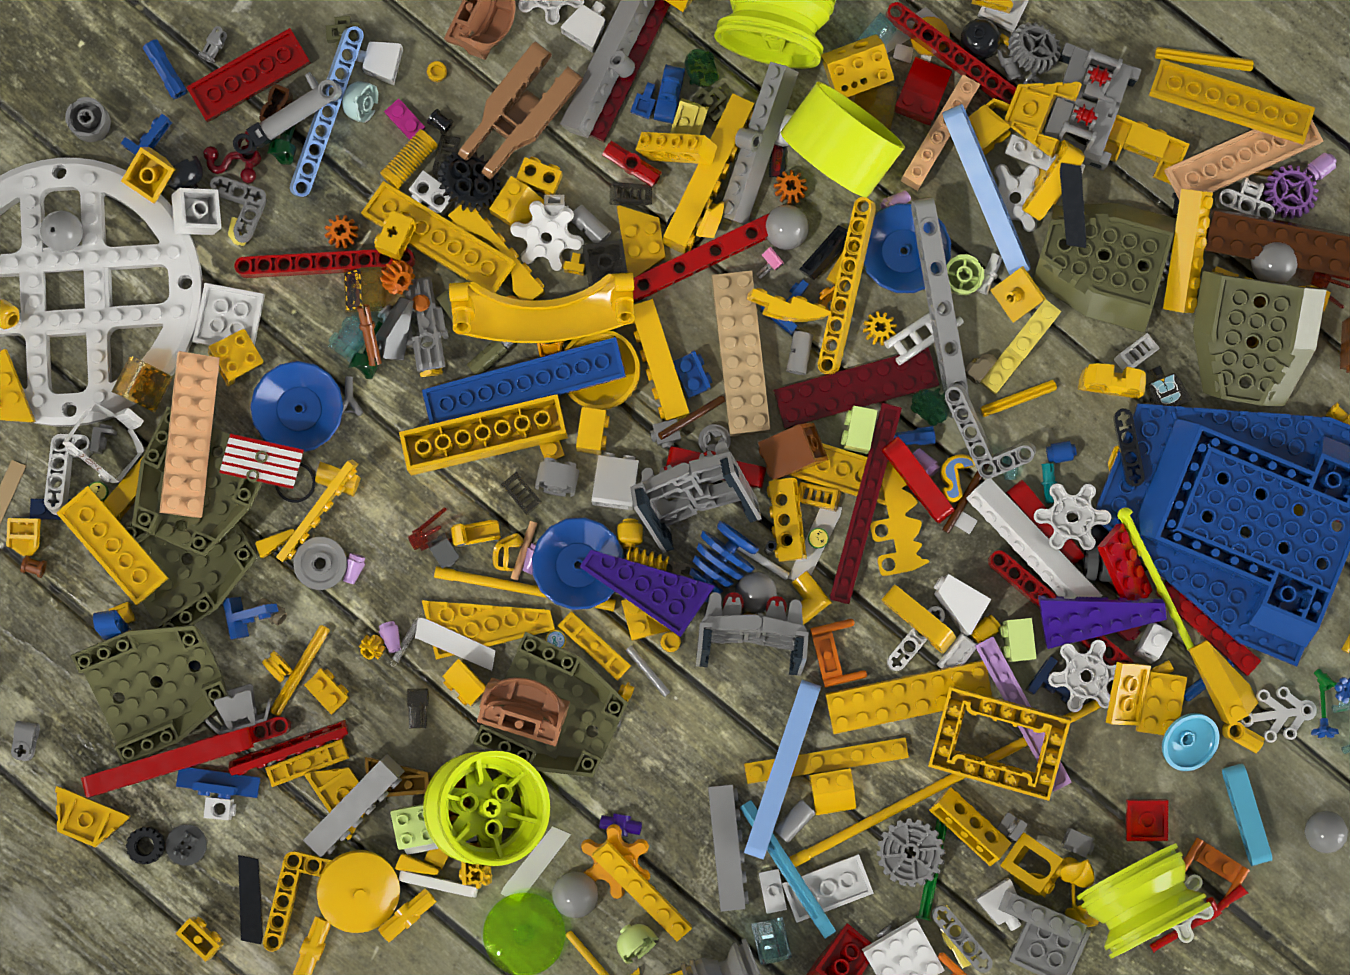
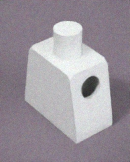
M598 1L594 3L591 9L581 5L561 26V33L593 53L606 26V19L601 16L606 7Z
M369 42L367 51L359 50L356 61L363 63L362 69L365 74L394 85L403 47L399 43Z
M1156 622L1148 624L1133 654L1152 664L1160 658L1172 636V632Z
M1006 878L974 899L997 925L1006 922L1010 931H1013L1021 926L1018 918L998 910L1006 890L1017 895L1012 881Z

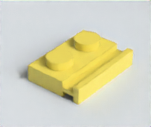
M681 98L670 133L700 135L709 107H703L698 103Z

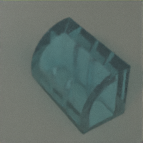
M880 12L856 41L877 34L886 46L895 36L897 30L892 22Z
M783 917L751 924L761 965L780 962L792 957Z

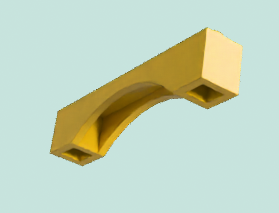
M459 205L448 215L452 223L476 238L490 244L496 250L516 262L511 270L513 293L519 300L537 301L545 294L543 289L545 285L538 277L536 279L530 274L532 270L525 262L523 264L520 263L517 259L519 257L517 252L512 247L510 249L507 248L504 244L506 242L504 237L499 232L495 234L491 229L493 227L492 223L486 217L483 219L478 214L479 212L476 208L473 212H470L469 207L462 211V205Z

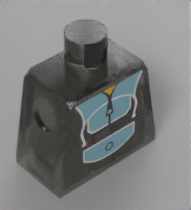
M1161 366L1150 370L1154 380L1146 385L1150 404L1176 407L1192 401L1190 394L1175 372L1165 376Z

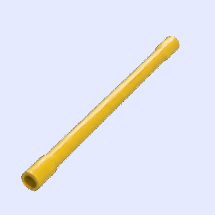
M436 566L434 578L459 581L547 598L540 591L539 587L535 585L466 573L450 568H441L440 566ZM609 598L607 601L595 606V608L614 612L616 599Z

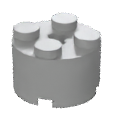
M82 97L67 108L65 115L66 123L80 140L96 142L106 137L110 130L111 118L108 111L96 99Z
M545 458L544 462H540L535 488L539 490L540 486L544 488V493L566 497V493H571L570 497L574 496L579 477V470L576 469L577 465L572 462L562 464L558 463L556 459Z

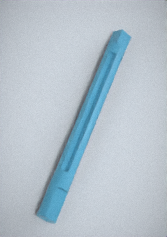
M750 800L743 804L740 809L753 827L758 809ZM772 833L767 851L823 937H829L836 930Z

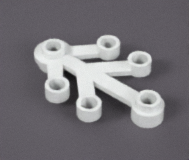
M1279 687L1276 691L1277 697L1287 700L1295 707L1287 709L1273 699L1267 690H1259L1256 694L1257 700L1266 703L1275 711L1250 713L1248 723H1245L1243 719L1238 722L1244 727H1250L1254 722L1276 719L1270 729L1263 734L1264 740L1272 743L1277 739V733L1288 717L1296 716L1291 726L1283 731V736L1288 740L1296 738L1297 730L1304 720H1311L1315 717L1317 713L1315 704L1309 700L1300 701L1290 693L1287 687ZM1282 689L1286 691V696L1284 697L1280 695ZM1261 692H1264L1266 694V698L1264 700L1260 698ZM1306 706L1310 709V712L1308 714L1304 713V708ZM1288 730L1293 731L1292 737L1287 736ZM1269 732L1273 734L1272 740L1267 739Z

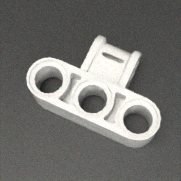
M1247 177L1242 181L1238 192L1225 189L1215 199V206L1219 209L1260 216V210H1264L1267 213V218L1271 219L1275 215L1272 205L1260 201L1265 184H1257L1250 181ZM1222 196H1227L1230 199V204H1225L1222 201ZM1241 203L1247 204L1249 211L1242 210Z

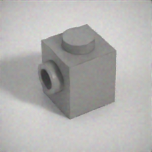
M673 419L653 424V430L650 431L652 442H657V446H662V448H669L674 446V442L681 441L679 430L663 440L658 437L659 432L676 423L677 420Z

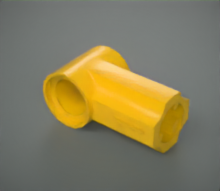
M1239 722L1232 725L1224 723L1221 730L1225 738L1238 743L1255 754L1264 744V737L1249 730ZM1233 725L1237 728V733L1234 736L1230 734V728Z

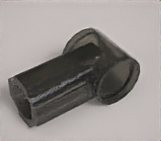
M428 688L407 689L409 729L427 728Z

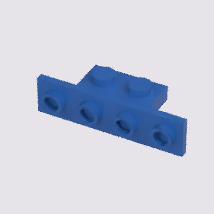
M188 767L178 771L176 787L197 790L198 795L210 796V792L218 793L219 798L230 799L231 795L258 798L261 778L237 774L231 776L230 773Z

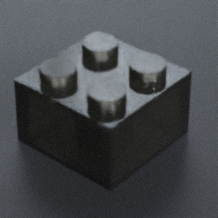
M622 239L582 245L589 287L607 274L628 273Z

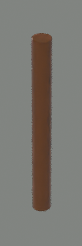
M720 395L658 433V437L663 440L725 402L724 396Z
M984 464L983 467L986 471L990 464ZM978 470L956 505L955 511L943 527L942 531L945 533H950L968 503L966 498L977 488L983 478Z

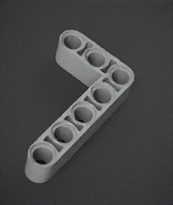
M956 383L945 392L946 402L981 477L986 479L993 478L1032 461L1036 454V448L1033 443L1027 441L994 454L965 388L961 384ZM950 391H959L960 398H953ZM965 408L969 415L962 417L959 414V409ZM974 427L977 430V434L970 435L967 432V428ZM975 446H983L985 448V453H978L975 449ZM1021 449H1029L1031 455L1028 457L1023 456ZM1009 456L1012 459V463L1005 464L1002 461V457ZM984 464H991L994 470L987 472L983 467Z

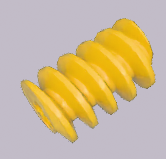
M630 545L626 560L666 571L670 556H667L663 561L662 554L654 558V552L652 551L647 556L646 549L639 554L638 547L632 552Z

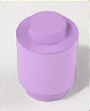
M1322 153L1308 164L1306 168L1307 175L1312 174L1311 180L1313 181L1321 180L1336 169L1337 161L1335 157L1330 153Z

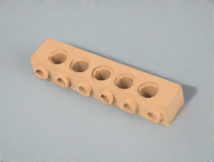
M962 75L905 171L901 182L917 191L919 190L951 136L942 113L960 104L966 110L980 86L979 83Z

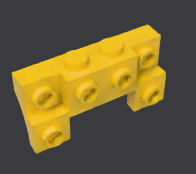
M1116 115L1104 151L1112 154L1110 160L1114 162L1117 161L1122 148L1157 162L1158 165L1153 178L1171 185L1164 170L1182 162L1190 144L1167 135V132L1164 130L1149 128L1144 122H1134Z

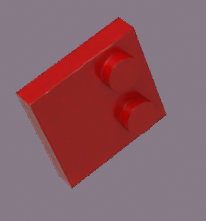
M1126 799V841H1168L1169 800Z

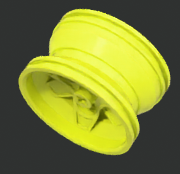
M729 0L733 13L718 21L714 34L715 40L724 48L745 58L765 64L773 62L794 69H807L819 65L823 46L815 36V32L829 20L836 0Z
M504 751L470 752L452 758L442 765L431 778L424 796L423 815L427 831L433 842L449 857L469 864L501 866L522 859L538 845L548 826L550 799L541 775L525 759ZM485 768L496 770L502 774L491 780ZM465 776L466 788H454L458 781ZM499 788H502L505 793L502 799L497 796ZM516 789L519 793L521 807L511 802ZM465 797H469L471 801L468 808H465L463 805ZM448 810L458 814L457 818L454 820L452 824L450 822ZM490 823H493L495 826L492 834L487 830ZM503 827L515 828L513 833L502 842ZM476 836L480 847L470 845L466 841Z
M1176 843L1124 868L1077 896L1078 901L1083 899L1084 903L1081 906L1083 909H1086L1089 916L1107 925L1109 933L1104 948L1105 950H1111L1110 959L1212 906L1210 902H1204L1203 899L1206 898L1205 893L1187 889L1184 883L1186 864L1182 858V852H1176L1178 848Z

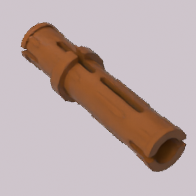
M363 304L364 311L362 306L359 305L357 306L360 319L359 328L363 333L369 366H375V362H377V365H380L382 361L374 331L375 322L372 321L370 305Z

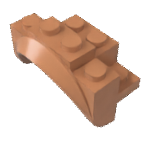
M462 0L444 37L445 41L463 47L470 55L486 60L491 48L498 45L507 35L513 24L515 0Z
M491 678L479 706L481 709L477 722L556 746L570 701L560 699L549 687L531 679L507 678L499 680Z

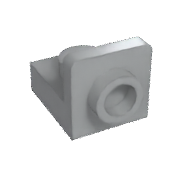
M100 424V428L93 427L89 451L102 454L103 449L105 450L107 445L105 434L117 436V431L113 430L110 425Z
M1006 813L997 826V830L1011 840L1017 841L1028 824L1011 813Z

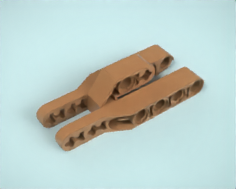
M536 41L532 43L486 100L482 122L458 152V155L467 161L493 130L504 137L506 140L482 170V174L489 179L494 177L515 150L534 142L583 81V77L567 66L563 73L554 79V84L550 89L542 94L541 100L529 90H526L552 56L548 50Z

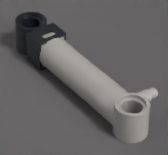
M308 72L305 76L313 90L264 121L257 122L247 128L248 134H238L233 140L234 149L244 155L253 154L257 147L262 148L273 141V138L328 103L337 101L342 94L341 87L338 83L331 80H324L318 84L315 77ZM332 85L334 92L332 95L327 96L325 93L326 88ZM244 139H247L249 146L243 150L241 143Z

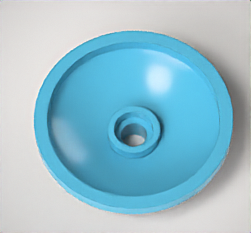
M1190 713L1178 718L1169 726L1163 737L1162 753L1165 760L1173 768L1180 771H1192L1202 767L1213 757L1219 744L1218 727L1212 719L1200 713Z

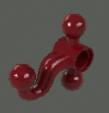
M245 139L247 145L242 146L243 150L247 149L249 146V141L247 139ZM209 146L203 152L207 167L212 173L221 174L229 168L234 159H241L245 163V168L240 174L242 181L252 183L256 179V172L253 167L261 162V154L257 150L249 160L246 159L247 155L237 151L230 152L225 156L220 166L214 164V161L219 157L217 148Z

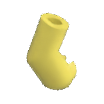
M231 217L228 236L235 245L244 246L247 242H238L233 232L238 218Z

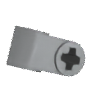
M16 722L11 754L15 759L29 761L34 757L40 731L39 723ZM25 749L26 754L20 753V750Z

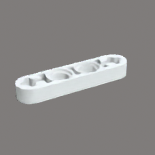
M934 606L928 609L930 613L931 611L936 612L938 610L940 612L938 615L940 621L943 622L945 612L941 607ZM912 628L888 657V667L893 671L902 670L928 639L919 636L917 630ZM906 641H912L915 644L913 652L905 651L904 643ZM899 649L903 654L909 656L907 660L905 657H902L900 667L892 666L893 661L891 659L899 657L900 653L897 652Z
M400 870L398 878L402 882L476 898L478 889L474 885H462L461 882L416 872Z

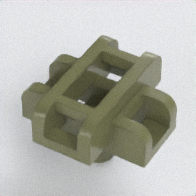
M350 16L334 17L335 25H325L328 43H336L338 48L345 29L353 26L360 28L359 23H351ZM351 30L348 37L351 41H356L357 34Z
M716 86L709 93L702 87L692 97L693 102L700 104V106L709 107L705 120L709 117L716 123L722 116L725 109L721 104L726 100V96Z

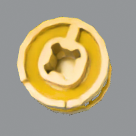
M276 651L271 652L270 657L262 661L265 668L279 682H282L287 674L290 675L293 672L288 663Z

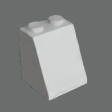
M603 453V456L599 455L592 494V505L633 510L630 487L636 485L639 460H635L634 456L623 455V458H616L613 453Z
M949 574L944 577L941 576L933 587L936 589L935 597L959 631L966 636L971 635L991 599Z

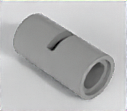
M580 205L573 211L574 217L571 222L581 231H585L584 234L596 246H600L611 234V231L583 205Z
M794 331L787 372L806 375L813 334Z
M801 799L774 827V831L789 843L816 813Z

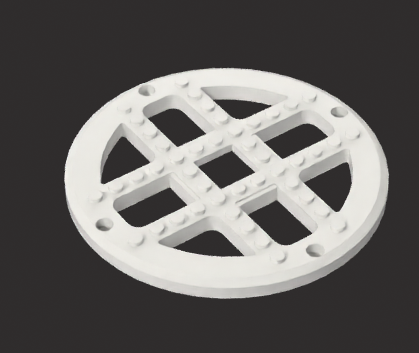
M83 158L46 159L22 165L0 175V215L20 202L22 245L19 251L12 254H0V277L19 276L21 305L19 322L9 329L0 328V337L23 336L25 338L27 388H23L35 418V424L74 427L83 413L95 404L108 409L113 414L126 408L131 410L137 407L138 404L131 402L129 398L145 366L148 365L169 375V380L176 371L177 353L179 351L188 352L194 336L203 293V279L198 252L191 234H175L172 205L161 194L156 203H152L121 182L126 170L97 160ZM62 169L66 170L65 177L58 179L57 173ZM76 190L80 192L82 245H78L74 249L65 252H57L49 247L46 248L40 235L41 223L45 218L44 200L46 195L54 191ZM107 195L136 212L154 232L159 243L121 247L107 246L104 197ZM165 267L168 269L169 297L164 303L113 307L111 270ZM83 270L85 308L47 311L45 273ZM186 279L192 280L191 287L183 289V281ZM163 326L154 344L142 360L112 383L110 346L112 333L118 329ZM86 335L87 388L80 393L55 394L52 390L50 338ZM70 406H76L75 415L68 416L67 409ZM90 411L79 426L102 422L114 418V416L111 417L103 413Z

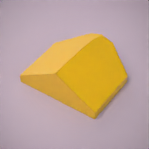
M723 201L718 204L713 203L711 208L706 210L696 233L697 236L714 238L723 215Z
M8 518L6 546L22 556H33L39 547L41 519Z

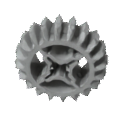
M1028 22L1025 25L1021 24L1012 32L1007 49L1010 50L1009 56L1014 57L1013 62L1019 63V68L1024 67L1026 72L1031 70L1032 74L1037 72L1042 74L1048 72L1057 64L1061 55L1060 40L1055 39L1056 34H1051L1050 28L1046 30L1043 24L1038 26L1036 22L1033 24Z

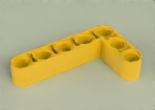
M291 851L285 855L263 939V946L266 950L274 952L284 945L302 873L320 877L324 868L333 859L320 858L318 855L301 851ZM291 855L298 856L299 863L297 866L291 865L289 861ZM312 859L319 862L317 871L311 870L309 866ZM291 875L294 878L292 886L285 884V876ZM282 895L287 896L289 899L287 906H282L279 902ZM276 916L283 918V926H276L274 923ZM271 936L278 938L279 944L277 947L270 945L269 939Z

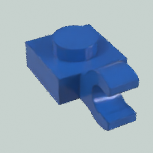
M647 82L643 95L637 93L630 113L648 120L650 119L656 100L651 98L655 90V84Z

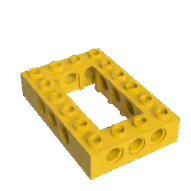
M950 685L928 767L1049 801L1071 718ZM965 711L975 716L983 715L990 717L993 721L1008 722L1013 724L1014 727H1026L1036 733L1044 732L1045 737L1035 772L955 750Z

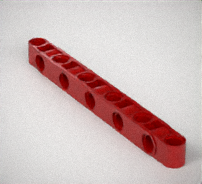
M769 214L634 277L633 304L767 240L766 221ZM753 230L757 233V236L755 238H748L746 232ZM714 247L721 250V253L717 256L710 253V250ZM680 264L685 267V270L682 273H677L674 267ZM646 282L649 287L646 290H640L638 284Z

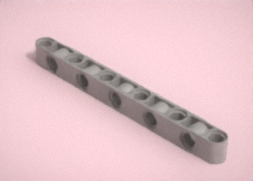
M933 197L911 201V210L944 396L947 389L957 382V384H961L965 388L969 397L935 201ZM926 222L931 226L929 233H926L923 229ZM933 262L938 266L935 274L930 269ZM939 303H943L945 306L942 314L937 309ZM948 342L952 346L950 353L945 351V344ZM952 390L950 391V394L953 398H960L959 391H957L956 393H954ZM946 402L948 415L950 418H954ZM965 408L959 409L961 416L969 415Z

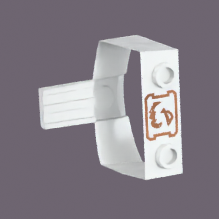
M95 404L83 413L62 444L67 447L66 450L71 455L79 456L95 469L103 481L117 483L122 480L144 452L141 442L133 429L140 427L144 420L129 408L113 414L108 409ZM90 411L117 418L128 428V432L136 446L137 455L116 479L69 442L80 423Z

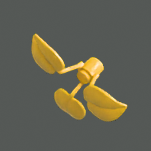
M1065 857L1064 860L1068 864L1061 868L1060 875L1064 882H1070L1072 885L1073 907L1067 908L1065 915L1086 924L1087 927L1096 926L1099 921L1089 916L1086 909H1083L1081 905H1076L1075 885L1082 888L1092 886L1095 880L1094 870L1088 859L1078 862L1075 858ZM1029 873L1038 879L1046 878V876L1041 874ZM1013 876L1014 881L1022 890L1031 895H1041Z

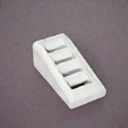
M1146 333L1118 354L1114 361L1122 371L1126 367L1136 368L1160 348L1150 335ZM1143 341L1149 347L1150 351H1148L1144 347V345L1142 344ZM1136 347L1140 349L1144 356L1141 355V353L1136 349ZM1130 351H1131V353L1135 356V358L1137 359V361H1136V360L1132 357V355L1129 353Z

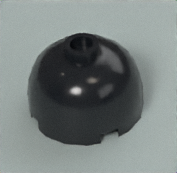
M984 18L970 21L961 33L962 48L978 60L992 57L1000 46L998 28L991 21Z
M197 155L192 156L193 161L189 162L188 159H185L173 166L175 171L167 182L171 189L176 191L179 188H198L197 183L203 177V167Z

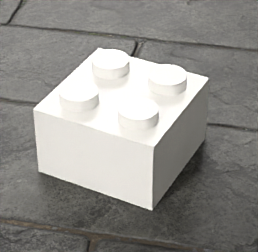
M179 188L171 195L175 234L214 235L221 229L218 190Z

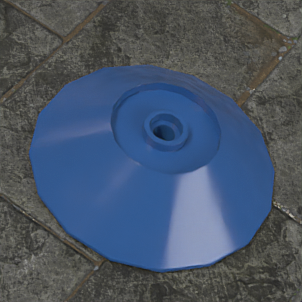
M897 203L881 209L875 214L864 261L866 273L879 286L895 293H916L925 289L911 204ZM938 218L947 264L951 258V240L944 223ZM927 222L923 226L924 231L929 233L931 230V226ZM900 249H907V254H902ZM933 262L930 269L934 274L937 272L938 266Z
M301 361L279 364L264 374L254 389L250 406L253 425L264 441L303 449V452L315 450L330 440L340 425L344 408L341 390L332 376L316 364ZM297 406H302L301 412H296Z
M585 517L568 518L550 526L538 539L532 555L533 577L540 591L554 604L571 610L591 609L607 601L615 592L582 568L577 569L574 566L576 562L582 564L590 550L624 559V551L616 535L602 523Z

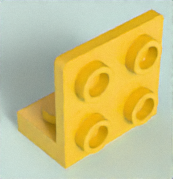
M245 329L208 346L209 356L220 358L218 371L227 387L235 384V378L263 364V359Z

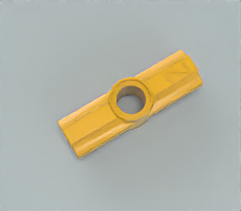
M425 888L410 902L407 901L394 913V916L380 926L378 931L385 940L391 942L404 929H408L421 918V915L437 902L436 899Z
M315 916L308 936L305 937L301 945L300 957L296 963L293 975L313 974L316 963L320 960L326 945L324 942L331 928V924L325 918Z

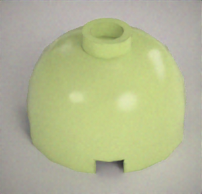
M960 254L946 264L952 293L969 295L982 285L984 269L975 257L968 254Z
M628 924L620 930L621 935L617 941V951L626 964L633 963L632 958L637 956L640 959L656 945L654 940L659 938L644 924L632 926Z

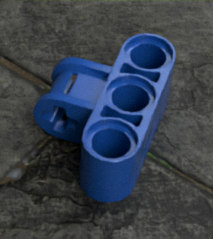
M665 65L654 120L673 124L685 68Z

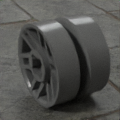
M1095 544L1091 550H1084L1083 575L1088 581H1095L1098 575L1099 581L1111 582L1112 579L1097 548L1098 544Z

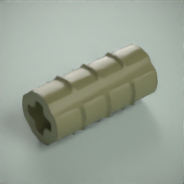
M492 341L477 356L473 357L467 366L475 375L482 374L494 365L508 350L500 341Z

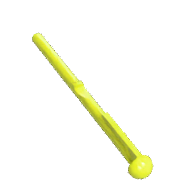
M1127 507L1121 508L1118 511L1117 517L1124 524L1138 556L1142 557L1157 587L1156 590L1163 599L1188 650L1194 644L1130 516L1133 511Z

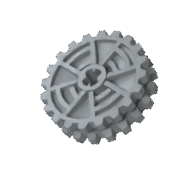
M907 819L906 823L899 820L897 821V826L890 825L888 827L889 832L882 833L883 841L878 842V845L881 847V850L877 851V856L881 857L878 863L879 866H884L883 873L891 875L890 880L893 882L899 880V885L906 886L908 883L910 887H916V883L923 886L926 884L925 880L927 879L929 881L934 880L933 875L941 872L939 866L944 865L945 862L942 859V855H945L946 851L941 848L944 842L942 839L937 838L940 834L936 830L931 831V825L927 823L924 826L923 821L918 819L915 823L913 819ZM910 847H914L913 851L916 852V855L910 859L906 851L907 849L911 850Z

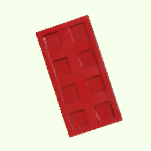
M1116 524L1097 546L1120 598H1126L1127 600L1148 598L1153 591L1151 584L1148 581L1124 524Z

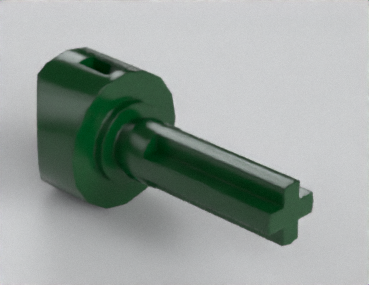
M296 124L284 131L279 139H272L273 141L269 144L267 154H272L282 165H291L294 160L297 148L291 141Z
M380 321L377 322L374 328L375 335L383 324ZM365 348L363 354L354 353L348 368L355 367L361 371L366 379H373L379 365L375 362V366H369Z

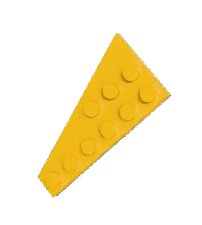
M422 600L426 619L486 647L522 639L525 632L537 635L555 630L550 610ZM433 646L436 660L454 656L452 653Z

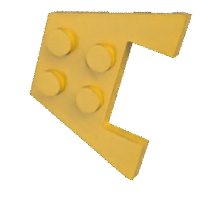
M1080 82L1018 84L1004 121L1010 125V128L1050 158H1053L1060 141L1056 138L1042 135L1044 125L1056 96L1076 101L1082 84Z

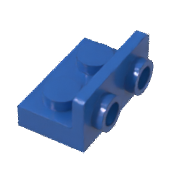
M694 350L691 354L673 361L688 399L711 390L710 384L713 382L709 372L705 373L702 368L705 364L701 354L697 355Z

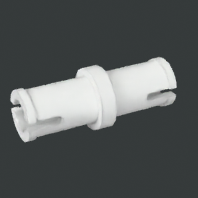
M991 254L987 267L984 269L982 285L976 291L988 295L994 279H997V271L1003 260L1000 255Z

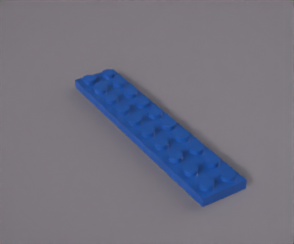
M614 337L423 389L422 393L429 422L434 424L557 394L559 396L626 377L617 338Z

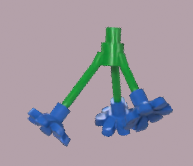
M1317 669L1314 675L1318 678L1317 682L1320 684L1322 718L1320 719V726L1317 729H1313L1311 735H1318V738H1323L1325 735L1328 738H1333L1334 734H1339L1338 729L1331 728L1328 724L1325 691L1334 687L1338 691L1335 697L1345 704L1348 703L1350 698V678L1347 680V678L1342 677L1337 683L1327 673Z

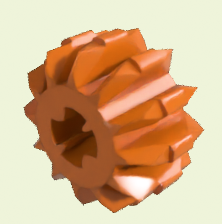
M790 170L789 176L785 171L782 172V177L777 176L776 181L778 183L773 186V188L777 189L775 196L782 195L780 202H783L785 198L788 199V205L791 204L792 199L796 204L799 203L798 197L804 199L805 194L803 192L808 189L804 185L806 179H800L801 173L793 176V170ZM787 184H788L789 186H790V184H793V185H794V190H793V189H791V191L787 190Z
M336 215L337 221L334 222L332 219H329L331 226H325V229L329 231L325 234V237L330 238L328 243L330 245L335 243L337 249L341 247V244H343L344 249H347L348 242L351 245L355 244L352 238L359 237L355 233L359 228L354 225V219L348 221L347 215H344L342 220L339 215ZM342 228H344L346 233H342L340 236L338 231H342Z
M393 260L391 265L386 264L387 268L381 270L384 275L380 277L383 288L394 295L396 293L402 295L404 290L409 291L408 287L409 285H414L412 279L415 278L412 267L401 260Z

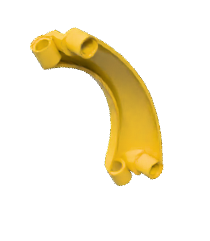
M633 272L607 274L597 283L583 291L562 298L540 301L519 300L501 296L481 287L475 282L449 283L453 331L461 335L513 343L558 342L606 332L630 324L635 319Z

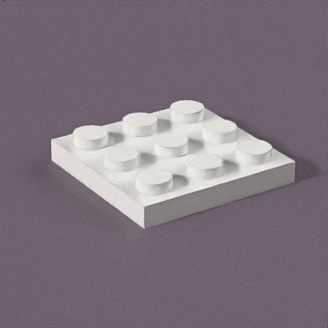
M204 283L192 342L210 346L245 329L255 346L265 295Z
M916 918L862 949L876 975H938L945 971Z

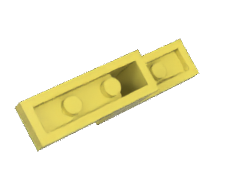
M1045 299L980 383L996 395L1062 311Z

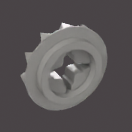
M717 424L708 425L700 432L698 442L703 452H716L715 444L707 446L711 441L710 433L715 438L722 436L718 443L726 442L729 448L731 443L730 434L723 426Z

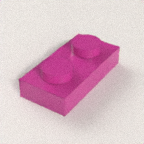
M399 98L384 111L409 140L413 139L412 136H415L419 129L426 130L425 126Z

